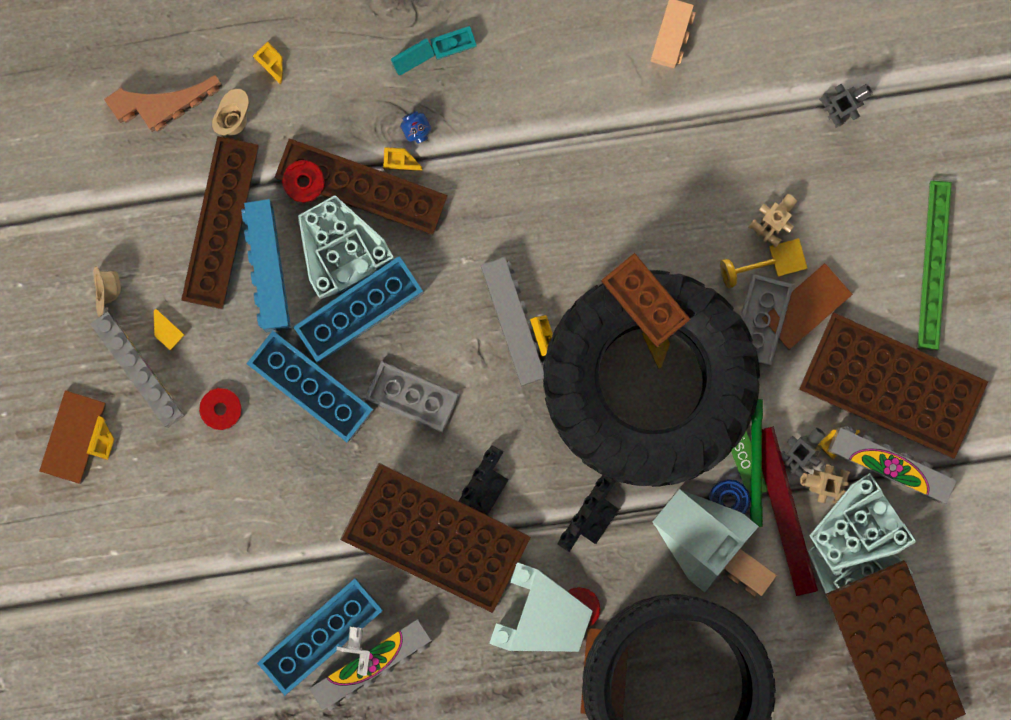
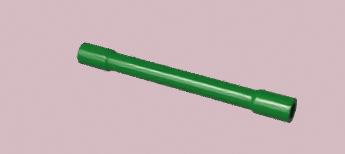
M758 399L755 413L751 416L750 520L759 527H763V399Z

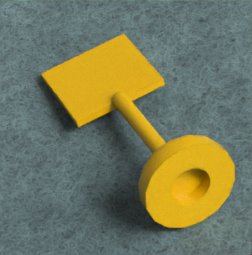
M799 238L779 243L776 248L774 245L769 246L772 259L735 269L731 260H721L720 269L726 287L733 288L736 286L738 273L772 264L775 266L777 277L808 269Z

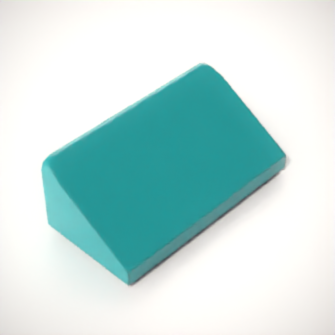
M424 39L391 58V63L400 76L434 57V52L428 39Z

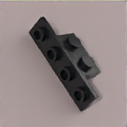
M493 445L490 446L484 453L479 467L474 470L469 484L463 489L459 502L473 507L486 515L489 514L509 480L493 470L504 451Z
M602 475L596 481L595 487L589 496L585 498L578 513L573 516L572 522L560 536L557 545L570 552L580 535L597 544L619 510L605 499L616 482L614 479Z

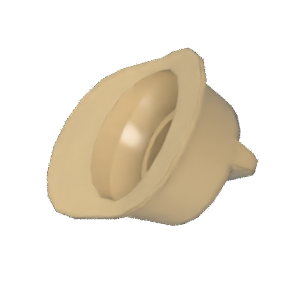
M233 89L224 95L212 120L214 132L219 135L233 137L243 131L247 124L245 114L249 106V97L245 91Z
M95 266L93 275L96 287V310L98 317L103 315L104 305L116 300L119 296L121 285L116 271H100Z

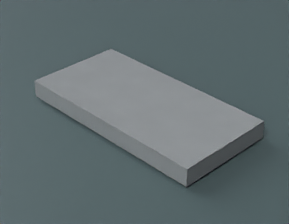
M752 274L741 318L753 339L751 343L756 347L759 363L771 366L793 284ZM772 308L776 310L780 317L776 334L768 326L770 324L768 312ZM764 315L768 317L767 324L762 319Z
M381 361L365 400L443 433L459 394Z

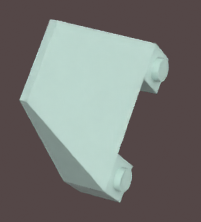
M517 562L510 583L530 589L517 630L496 623L489 644L509 651L579 652L593 611L542 571Z

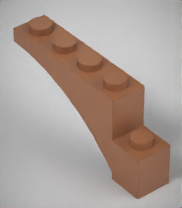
M214 75L190 88L163 94L132 93L124 91L121 87L104 100L120 123L131 121L136 117L135 113L139 112L152 132L155 130L158 132L167 126V122L171 119L176 120L185 114L184 110L190 106L194 108L202 103L201 99L205 96L216 94L222 84Z

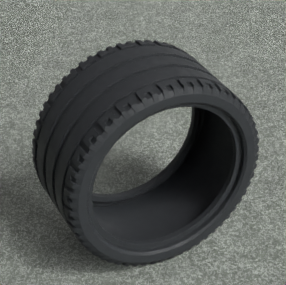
M681 594L658 595L640 600L620 611L603 627L587 655L582 678V696L588 720H617L612 705L611 686L615 667L626 647L639 634L655 625L674 620L701 622L716 631L728 643L740 668L742 694L738 711L733 720H772L771 715L774 712L776 699L774 693H776L775 678H773L774 672L771 661L768 658V653L754 630L743 619L717 603Z

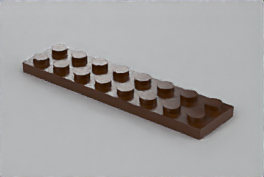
M217 136L181 301L224 309L243 222L241 209H245L244 203H247L259 149L258 144Z
M288 139L274 177L275 179L282 181L287 167L296 161L306 160L312 162L321 169L324 175L325 184L320 195L328 198L337 196L344 204L434 235L448 195L296 140ZM301 176L298 179L300 187H306L310 182L307 176Z

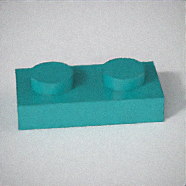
M470 26L430 39L437 60L477 47Z

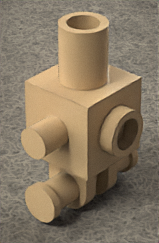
M787 194L779 205L775 202L771 209L763 204L759 211L765 215L761 221L764 225H760L754 219L748 228H752L757 232L756 235L758 237L762 235L764 237L763 241H769L776 248L782 239L777 238L773 233L778 234L782 228L790 233L794 228L788 220L792 216L789 212L797 203V200Z
M826 464L825 472L814 470L813 475L803 473L800 483L802 486L810 487V491L819 494L817 502L826 503L827 496L835 497L832 503L836 504L845 494V486H849L850 482L847 481L851 471L840 469L841 474L838 476L833 474L835 466Z

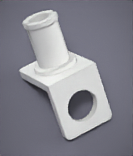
M350 627L348 646H337L336 650L360 654L357 673L366 676L370 651L363 650L360 647L363 628Z

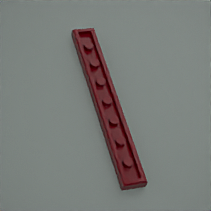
M774 426L762 429V471L796 596L816 592L818 588Z

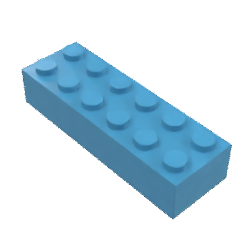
M270 199L244 203L245 209H241L243 222L248 226V230H244L246 243L248 242V245L251 246V250L247 251L249 264L251 263V266L254 267V271L251 272V280L254 287H257V292L254 293L255 305L260 308V313L257 314L258 326L263 328L266 333L291 329L273 204Z
M399 256L295 325L294 329L319 364L424 294V292Z
M274 331L269 334L246 363L346 443L351 441L374 411V409Z
M355 578L257 664L284 695H287L337 651V646L342 647L348 642L350 627L364 628L384 610Z

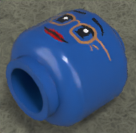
M414 111L402 118L403 121L400 127L409 142L416 141L419 144L428 139L427 135L431 132V126L425 114Z

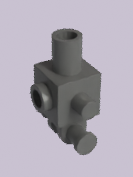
M840 84L835 87L838 93L836 97L830 99L828 97L829 94H826L819 98V100L822 101L825 107L823 109L824 112L828 111L830 114L828 119H832L835 128H838L845 124L841 120L843 116L850 114L852 120L860 117L857 109L864 105L863 100L873 95V92L868 84L858 89L852 87L848 90H845L844 86Z
M815 427L808 437L803 436L797 440L792 436L787 441L792 446L787 453L788 455L785 454V451L781 452L785 468L792 469L791 473L798 475L800 478L803 473L809 474V472H806L801 467L809 466L811 463L817 467L821 463L817 455L822 449L818 444L826 434L821 429Z

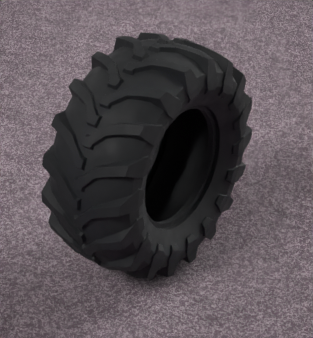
M650 270L691 319L674 333L693 350L702 372L701 395L689 417L683 422L667 429L645 430L627 424L616 416L607 405L599 382V370L603 355L619 337L641 328L603 283L599 286H594L576 300L572 307L565 312L555 328L547 348L546 360L544 361L543 387L546 395L545 402L552 423L559 431L558 434L574 455L583 460L582 462L603 476L615 479L617 482L635 486L661 487L694 479L704 472L711 470L724 460L732 449L739 444L750 425L751 416L754 415L760 388L758 381L760 378V367L756 347L751 343L753 339L748 327L741 316L733 311L734 308L722 295L713 288H705V284L694 278L679 273L670 274L668 271Z

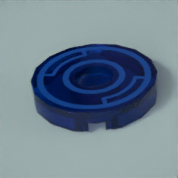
M731 479L720 481L714 485L708 498L709 501L736 510L744 515L749 510L751 503L750 494L745 485ZM727 494L733 495L736 500L735 504L731 507L724 504V497Z

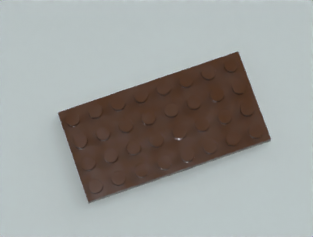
M833 312L798 390L955 459L988 381Z
M378 463L340 540L493 613L531 537L388 466Z
M905 560L825 594L875 720H954L966 715Z

